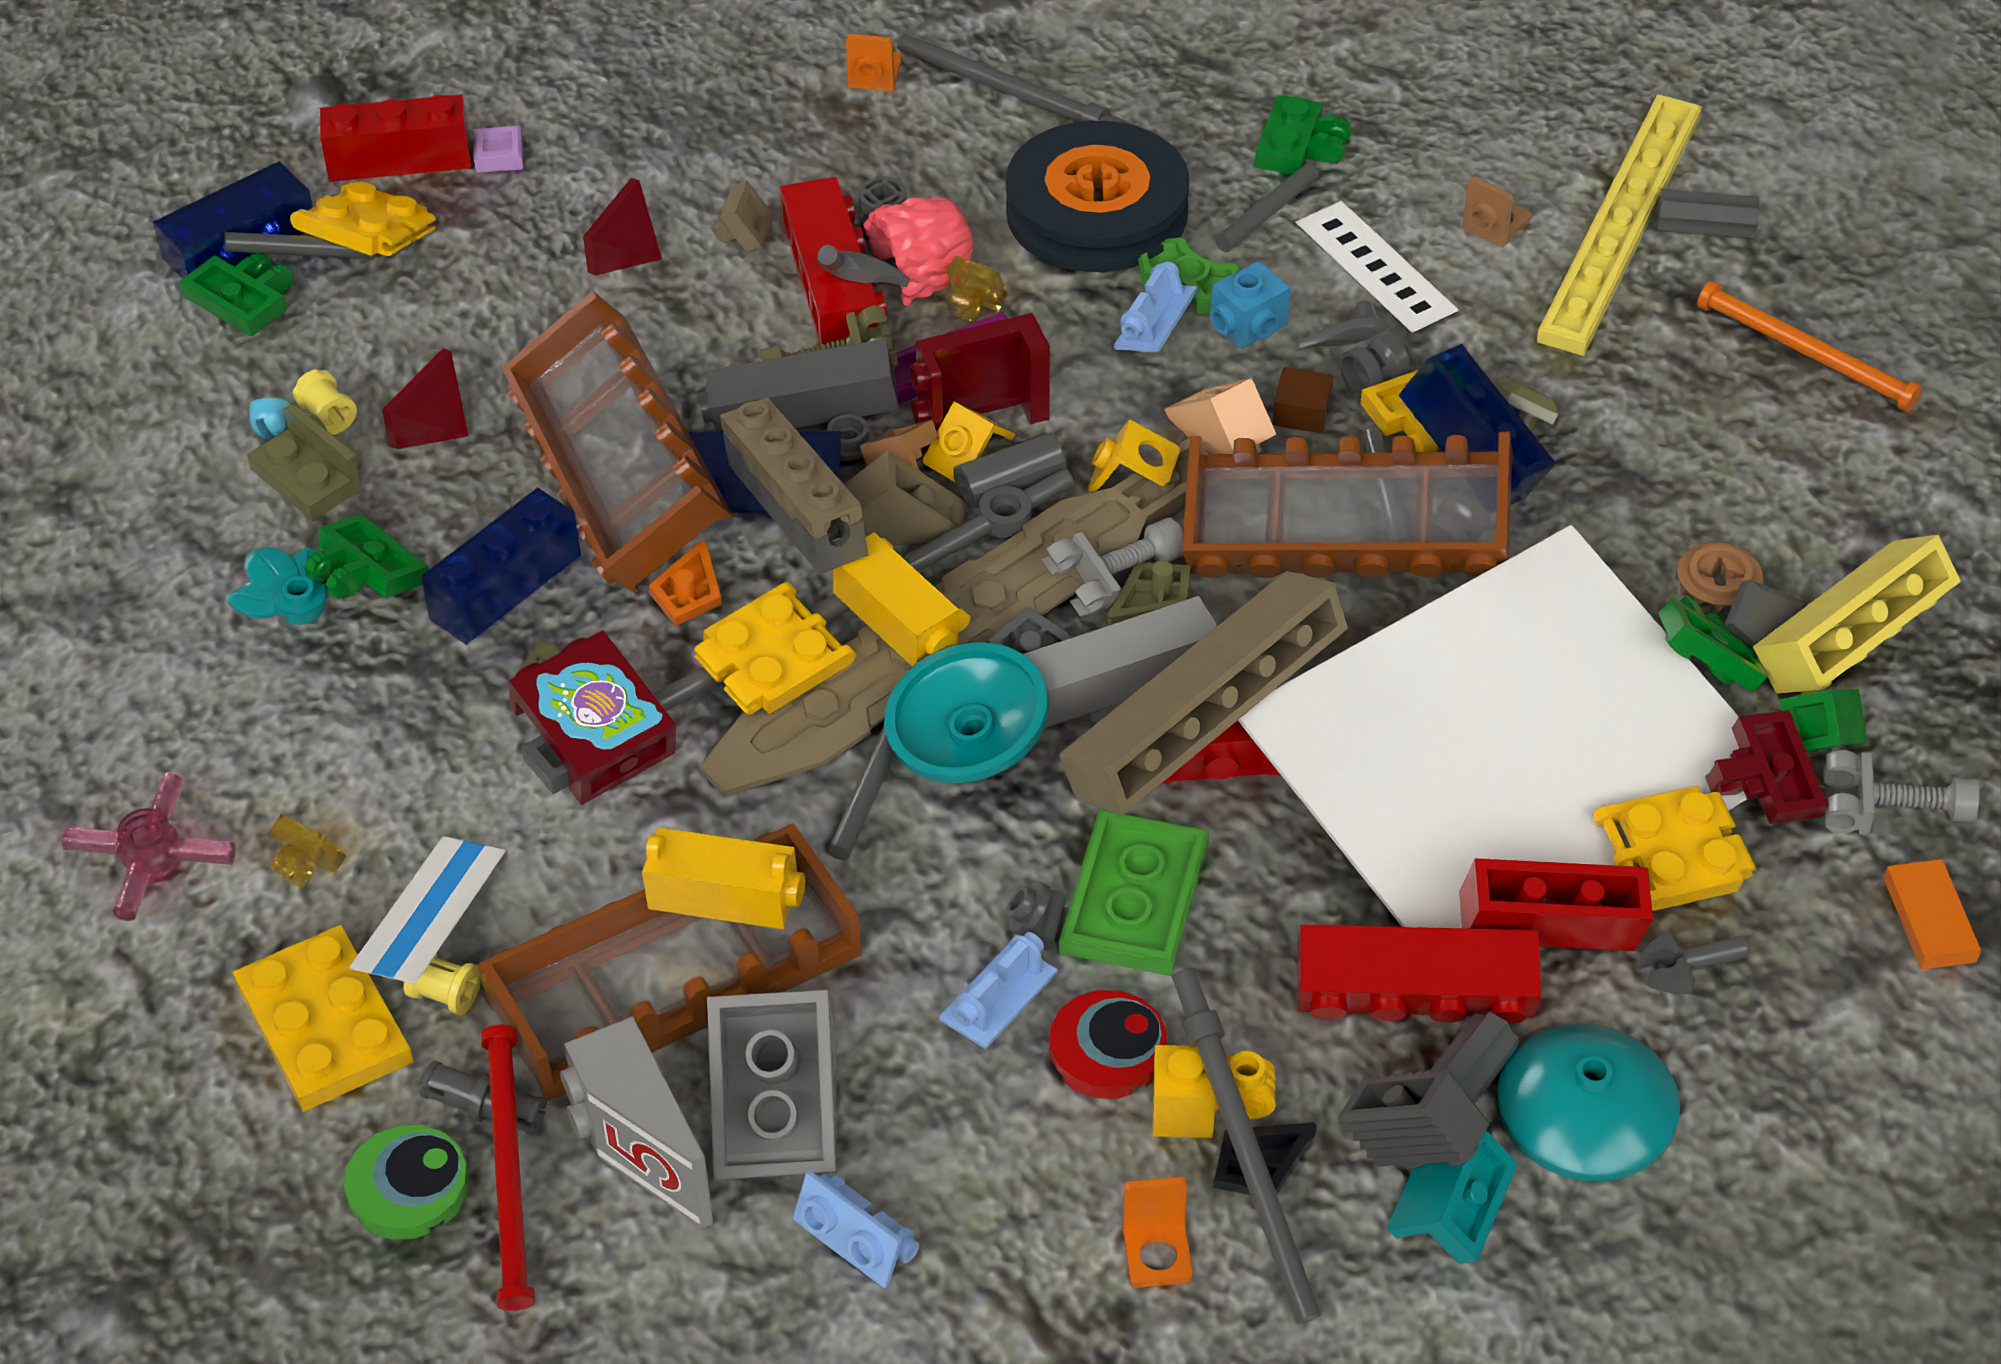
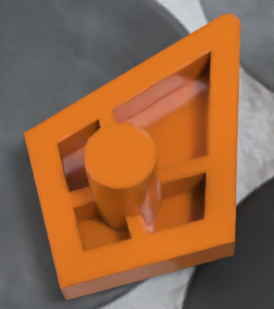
M704 540L698 542L648 585L649 594L674 626L722 605L707 543Z

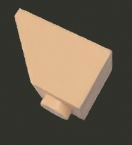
M1252 378L1205 388L1164 409L1168 419L1188 438L1190 436H1201L1204 449L1211 455L1233 454L1234 440L1237 438H1250L1254 440L1259 454L1262 451L1259 443L1276 435Z

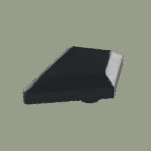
M1315 1123L1253 1127L1277 1194L1314 1139L1317 1129ZM1226 1129L1213 1188L1250 1195Z

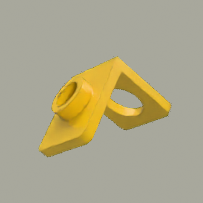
M953 402L937 431L939 439L930 444L922 461L926 466L955 482L954 467L979 458L993 432L1009 440H1013L1016 434L984 415L957 402Z
M1129 419L1113 440L1105 437L1097 448L1092 459V465L1095 466L1087 491L1090 493L1098 491L1119 464L1160 486H1166L1171 479L1180 448L1171 441ZM1147 444L1156 448L1163 458V465L1156 467L1147 464L1139 454V445Z

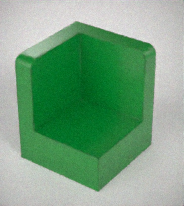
M1831 689L1780 699L1782 711L1789 710L1806 752L1839 746L1867 744L1859 689Z

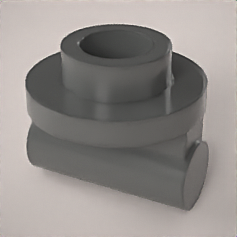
M1035 881L1028 887L1026 885L1019 887L1009 900L1006 909L1007 915L1010 916L1009 929L1017 935H1025L1027 932L1034 933L1043 942V950L1054 948L1066 897L1059 891L1050 890V887L1041 881Z

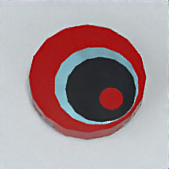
M1096 990L1076 996L1060 1008L1050 1025L1049 1058L1053 1067L1055 1066L1057 1071L1062 1074V1080L1073 1090L1093 1098L1120 1099L1132 1095L1133 1089L1139 1088L1143 1084H1145L1146 1088L1153 1082L1155 1045H1167L1166 1027L1159 1013L1144 999L1124 991Z

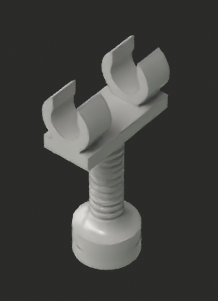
M1165 518L1148 525L1144 532V539L1100 557L1083 532H1080L1071 539H1061L1049 546L1046 550L1050 556L1041 560L1053 576L1062 575L1075 567L1085 584L1075 590L1079 598L1073 599L1070 602L1079 616L1086 618L1094 615L1101 609L1105 610L1112 607L1121 588L1112 574L1151 558L1156 562H1172L1183 557V530L1175 520Z
M1836 750L1826 754V767H1823L1824 784L1837 790L1857 786V797L1851 794L1839 793L1827 798L1828 810H1825V827L1832 832L1850 833L1858 830V834L1869 835L1875 813L1874 805L1877 803L1880 806L1882 804L1884 806H1888V804L1894 806L1895 804L1896 807L1901 805V807L1907 806V808H1911V806L1913 808L1918 806L1921 809L1923 806L1924 809L1930 807V809L1936 808V810H1940L1941 808L1948 813L1950 822L1970 824L1976 822L1979 807L1978 779L1953 777L1950 786L1943 789L1941 787L1937 789L1931 787L1930 789L1928 786L1925 788L1924 786L1913 787L1912 785L1908 787L1907 785H1902L1901 787L1900 784L1895 786V784L1889 785L1887 783L1885 785L1883 783L1878 785V783L1873 781L1872 753L1861 752V755L1857 756L1851 751Z

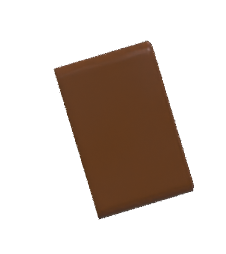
M1284 367L1274 397L1272 424L1280 427L1322 433L1332 398L1333 375Z

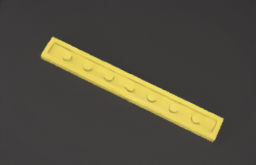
M1657 94L1538 329V343L1578 355H1585L1657 208L1660 189L1667 188L1700 120L1702 106Z

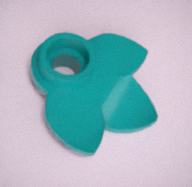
M273 547L251 551L245 558V568L250 582L227 595L228 604L237 612L255 619H264L280 614L286 621L292 624L303 625L315 621L322 615L327 602V592L323 584L325 579L322 582L311 580L306 576L304 566L309 556L313 552H317V550L307 547L297 552L293 557L283 550Z

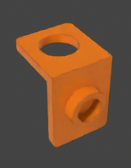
M848 34L846 38L848 87L894 91L902 63V54L893 52V40L889 37Z
M1185 1177L1136 1180L1124 1183L1122 1229L1130 1284L1134 1288L1186 1284L1192 1281L1193 1271L1185 1227L1187 1182ZM1151 1243H1164L1175 1251L1177 1258L1169 1268L1154 1270L1142 1262L1140 1253L1144 1247Z

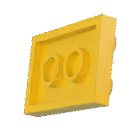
M338 925L232 972L235 984L302 1112L308 1111L414 1062L408 1043L369 974L349 969L358 954L342 925Z

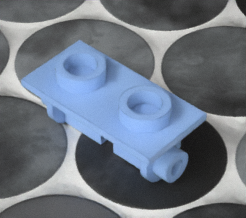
M1166 261L1154 266L1150 274L1151 276L1145 284L1146 292H1140L1130 309L1121 317L1122 333L1114 344L1115 350L1159 352L1198 291L1197 286L1182 285L1179 269L1174 263Z
M1027 932L1024 936L1016 935L939 1016V1020L986 1050L1058 973V969L1041 959L1040 952L1044 949L1041 939L1031 932Z
M811 1171L806 1172L792 1220L881 1287L887 1288L896 1261L899 1259L906 1264L918 1252L920 1244L914 1240V1231L909 1227H903L883 1211L878 1212L874 1216L869 1215L872 1203L846 1185L844 1179L836 1175L831 1178L823 1174L818 1177Z

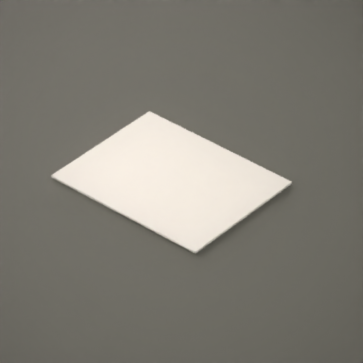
M1572 525L1281 685L1238 719V722L1402 927L1462 928L1459 890L1475 858L1615 865L1612 860L1615 850L1604 827H1597L1592 816L1594 811L1606 805L1699 785L1703 794L1711 793L1705 779L1706 774H1709L1716 760L1730 758L1732 751L1739 749L1731 729L1739 716L1689 659L1680 656L1668 645L1665 640L1667 633ZM1744 791L1736 795L1722 796L1728 811L1748 800ZM1616 824L1625 847H1631L1621 825Z

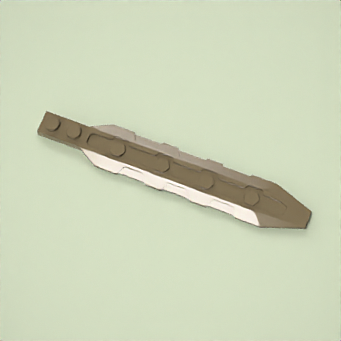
M1190 437L1178 445L1180 452L1171 479L1166 486H1160L1135 472L1112 488L1060 500L1022 526V531L977 560L969 559L942 576L941 583L936 585L935 588L958 609L962 608L971 617L967 627L958 633V644L956 645L985 642L1026 608L1030 607L1043 616L1076 594L1075 590L1085 584L1075 567L1062 575L1053 576L1041 560L1050 556L1046 549L1055 542L1065 538L1071 539L1075 534L1083 532L1100 557L1142 540L1148 525L1167 518L1185 506ZM1162 456L1149 463V465L1162 466ZM1209 480L1208 490L1223 480ZM866 625L858 631L856 638L845 644L849 645L857 654L855 660L848 667L771 714H768L763 708L750 715L743 712L700 764V773L726 797L824 766L871 735L870 729L884 721L885 708L894 687L912 666Z

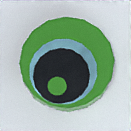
M398 1125L374 1134L356 1149L346 1166L344 1191L351 1212L370 1233L391 1240L416 1239L431 1233V1227L438 1225L443 1220L444 1224H446L457 1215L468 1195L469 1173L459 1145L443 1131L425 1125Z

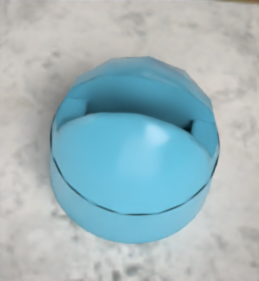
M262 398L252 401L249 404V418L252 429L264 439H272L287 430L288 426L284 408L291 405L290 402L280 398Z

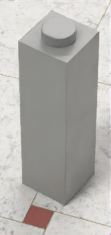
M1196 596L1023 654L1039 669L1048 690L1050 708L1045 728L1125 701L1222 623L1220 617L1217 614H1210L1201 598Z

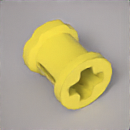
M313 369L298 379L292 392L295 402L302 409H308L311 414L316 415L330 434H338L352 424L357 414L356 404L348 395L340 394L337 390L336 379L328 370Z
M436 953L416 984L404 981L403 989L406 996L421 999L424 996L448 1005L451 1013L461 1016L469 1011L475 1002L481 985V975L478 965L466 963L460 966L438 958Z

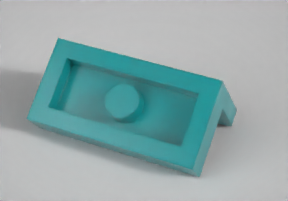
M1486 1130L1478 1142L1476 1153L1465 1163L1458 1166H1450L1447 1162L1425 1163L1412 1169L1389 1221L1387 1230L1395 1238L1430 1233L1459 1264L1478 1261L1518 1163Z

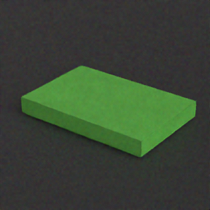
M1099 809L1059 940V954L1172 976L1209 845L1210 830L1127 814L1121 816Z

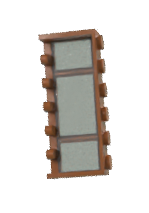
M594 291L589 293L501 367L511 385L507 390L510 399L527 417V420L523 423L526 431L535 442L541 445L544 451L540 456L543 465L558 479L561 485L557 489L560 499L575 513L578 522L574 524L577 533L586 544L593 548L596 554L592 559L594 567L610 584L618 581L633 593L639 591L636 586L713 522L735 518L626 317Z
M1499 432L1498 451L1469 452L1467 438L1461 435H1452L1446 438V452H1416L1413 438L1397 436L1392 440V453H1363L1360 439L1346 436L1339 440V453H1310L1306 439L1291 437L1286 441V454H1258L1254 440L1250 438H1237L1234 440L1233 454L1206 455L1201 436H1190L1182 545L1186 564L1190 565V573H1197L1207 578H1220L1227 575V573H1250L1260 578H1272L1285 571L1304 573L1315 578L1329 577L1334 572H1356L1361 576L1370 578L1382 577L1388 572H1410L1419 577H1435L1442 572H1465L1470 576L1478 577L1509 559L1513 463L1510 432Z
M794 823L774 832L765 833L754 840L755 842L794 847L797 872L805 874V890L802 903L799 908L791 907L784 930L648 909L644 889L619 901L608 903L599 910L565 925L556 926L547 933L516 947L502 950L493 957L478 963L488 1004L492 1005L502 1024L510 1025L517 1029L518 1044L516 1047L534 1075L542 1095L547 1101L566 1093L560 1076V1071L568 1068L564 1047L566 1042L633 1016L652 1053L708 1027L707 997L781 993L862 956L857 911Z

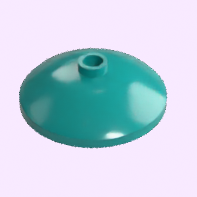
M985 642L959 644L927 656L903 675L894 687L885 708V733L897 759L913 773L923 778L943 783L977 781L1006 770L1022 759L1033 748L1042 735L1048 720L1050 708L1049 694L1039 669L1029 658L1017 650L1000 644Z
M1564 1024L1533 1034L1518 1045L1517 1050L1502 1068L1498 1081V1113L1502 1125L1512 1142L1523 1154L1541 1167L1561 1176L1577 1180L1612 1181L1643 1171L1656 1162L1667 1150L1675 1135L1680 1116V1100L1677 1086L1663 1061L1650 1048L1634 1037L1601 1025ZM1586 1076L1597 1077L1600 1080H1590Z

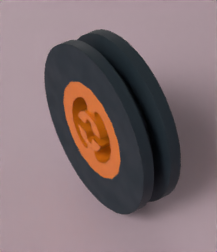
M1080 121L1060 125L1031 138L1012 157L1006 172L1007 223L1014 238L1021 246L1034 256L1050 264L1086 272H1109L1138 266V258H1141V255L1148 253L1149 259L1159 255L1164 251V244H1161L1162 242L1170 238H1180L1184 232L1188 219V168L1174 146L1157 134L1141 127L1114 121ZM1094 189H1101V202L1094 201Z

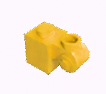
M1155 1045L1152 1136L1213 1138L1215 1112L1219 1110V1106L1198 1048L1179 1045ZM1240 1051L1233 1056H1227L1249 1119L1262 1118L1271 1114L1276 1107L1275 1066L1252 1051Z

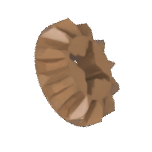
M1712 542L1700 544L1687 550L1678 562L1675 579L1680 581L1681 595L1693 596L1699 607L1706 603L1714 605L1717 613H1719L1725 606H1732L1742 581L1752 580L1763 584V572L1756 559L1745 550L1726 543ZM1716 569H1720V575L1723 576V581L1725 582L1723 586L1715 584V580L1712 575H1715Z

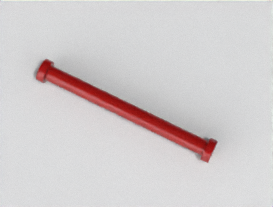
M498 1024L486 1027L481 1031V1046L488 1050L502 1288L496 1292L499 1309L520 1311L528 1309L535 1304L534 1288L527 1284L512 1048L518 1044V1037L515 1027Z

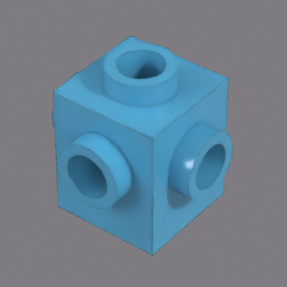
M1257 261L1212 285L1210 322L1220 334L1226 335L1238 347L1243 349L1260 339L1269 337L1275 331L1288 325L1291 288L1264 264Z

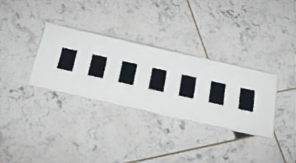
M1342 201L1295 222L1411 333L1459 311Z

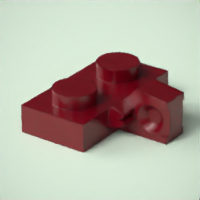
M1790 711L1738 717L1731 729L1739 749L1733 750L1730 758L1716 760L1709 774H1706L1705 779L1711 793L1720 792L1721 796L1736 795L1744 791L1747 799L1755 800L1759 798L1769 824L1821 817L1828 808V803Z

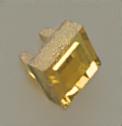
M955 255L946 271L954 290L950 303L958 306L955 316L973 323L978 317L982 306L999 312L1007 297L999 271Z
M283 814L279 815L269 831V834L284 847L275 856L271 868L282 874V878L285 881L301 889L310 881L315 865L335 875L346 858V855L328 837Z

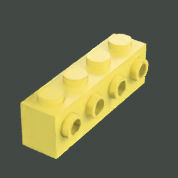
M1939 535L1895 540L1755 644L1753 648L1776 694L1800 692L1801 695L1820 692L1830 686L1832 680L1849 667L1865 659L1868 655L1867 653L1876 646L1900 632L1903 628L1902 626L1915 616L1935 605L1937 599L1961 581Z

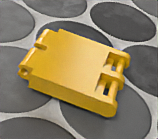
M349 182L342 186L341 193L336 196L325 195L316 201V206L308 211L299 209L290 216V222L296 230L370 256L376 253L391 256L410 245L411 242L417 241L436 229L435 226H428L436 221V218L433 214L427 212V207L417 204L416 200L411 197L393 196L376 190L374 185L367 182Z
M789 582L778 585L703 630V642L694 648V651L697 653L694 656L695 659L716 682L724 681L726 685L724 690L747 715L753 714L761 708L768 714L773 713L848 667L857 655L849 645L842 646L825 628L827 622L819 613L811 614L795 597L797 590Z
M1699 785L1606 805L1600 807L1592 814L1597 827H1604L1615 850V854L1612 856L1615 866L1648 867L1652 911L1738 892L1743 881L1752 877V871L1756 870V866L1741 835H1730L1732 833L1731 828L1736 827L1720 792L1703 794ZM1616 824L1621 825L1631 847H1625Z

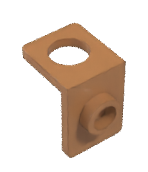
M1472 177L1467 184L1462 229L1504 248L1530 221L1531 212L1513 204V195L1510 192L1477 177Z

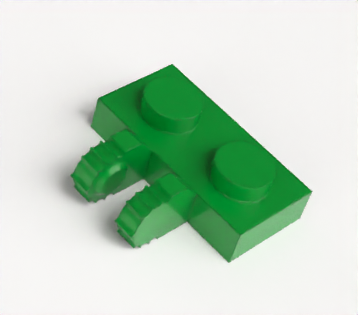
M1277 94L1255 152L1254 168L1292 175L1305 164L1306 159L1320 162L1328 161L1329 163L1340 162L1347 149L1344 143H1347L1348 138L1351 137L1353 132L1350 121H1347L1346 118H1341V116L1336 117L1331 114L1322 116L1323 102Z
M252 253L251 257L245 258L235 267L214 255L180 280L179 285L184 298L252 337L287 310L283 292H287L291 284H293L294 273L284 264H277L271 270L273 261L264 253Z
M362 514L320 527L317 545L322 550L313 552L304 566L306 576L316 582H322L324 579L327 580L325 583L327 592L338 600L339 598L344 599L345 596L355 595L365 583L384 598L397 595L426 584L429 569L427 564Z
M1684 596L1683 599L1678 601L1672 597L1659 612V616L1668 634L1665 637L1668 645L1686 659H1691L1694 655L1705 662L1711 673L1725 684L1731 685L1735 681L1751 692H1754L1767 678L1754 648L1733 636L1729 629L1724 626L1725 620L1714 612L1704 616L1701 607H1699L1695 600Z

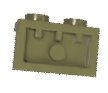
M292 403L284 408L288 429L248 453L247 458L252 471L310 520L314 521L362 490L357 468L360 466V458L349 442L346 440L339 441L330 434L316 415L311 414L308 416Z

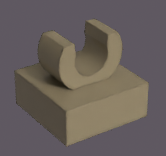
M747 180L731 187L725 205L720 207L717 212L722 222L713 224L711 230L722 243L730 242L736 238L744 250L748 252L762 247L774 215Z

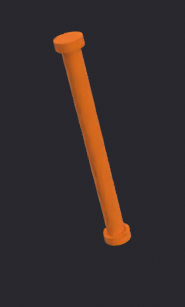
M1713 280L1704 286L1697 302L1699 308L1705 311H1710L1712 308L1897 401V407L1907 413L1913 409L1920 398L1923 389L1922 385L1914 381L1907 384L1722 291V285Z

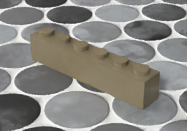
M1285 571L1059 753L1075 799L1123 816L1348 629L1335 584Z

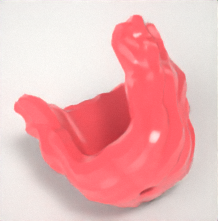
M943 196L926 199L912 197L901 204L882 205L870 213L868 219L863 224L865 228L864 233L869 238L866 245L871 249L872 254L881 260L894 257L898 270L909 277L908 286H900L902 289L901 302L904 306H909L916 298L924 299L931 296L934 291L944 290L950 281L958 278L965 272L972 258L973 239L970 226L960 207L952 200Z

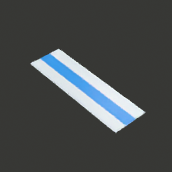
M443 836L349 969L416 984L506 850Z

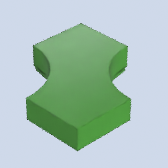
M1184 237L1166 239L1161 243L1164 244V251L1151 259L1148 258V253L1138 258L1141 285L1147 283L1155 265L1166 261L1174 263L1179 269L1182 285L1197 286L1198 291L1191 300L1197 314L1210 313L1212 285L1224 277L1240 271L1239 265L1235 263H1218L1199 256L1189 248Z

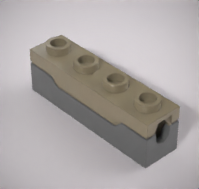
M768 397L758 401L747 402L735 410L720 415L730 468L819 575L868 556L864 524L861 519L863 518L861 504Z

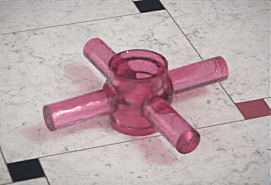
M163 774L151 807L138 809L127 814L120 821L117 832L66 827L63 831L62 847L64 850L117 854L121 863L128 868L113 909V914L118 919L124 921L134 920L147 884L159 883L170 878L177 871L180 860L232 865L236 854L234 842L181 838L177 830L170 824L184 783L183 779L176 774Z

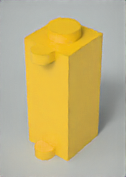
M875 532L866 537L868 556L833 569V593L912 667L927 656L958 644V633L964 630L970 622L971 617L962 608L958 609L893 550V545L887 539L880 538Z
M658 827L656 834H650L646 845L647 859L642 870L648 909L784 930L791 907L799 908L802 903L805 890V874L797 872L794 847Z

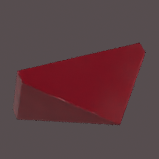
M630 178L583 235L588 273L597 276L662 260L640 180Z
M442 348L382 409L390 447L403 449L469 436L452 352L450 350Z

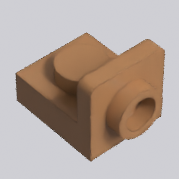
M931 419L890 429L861 444L860 448L866 467L889 451L919 471L916 459L923 456L921 448L939 438Z

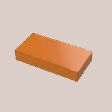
M1943 859L1887 866L1883 879L1920 969L1925 970L1977 963L1981 948Z

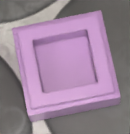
M521 126L474 129V163L476 173L523 169Z

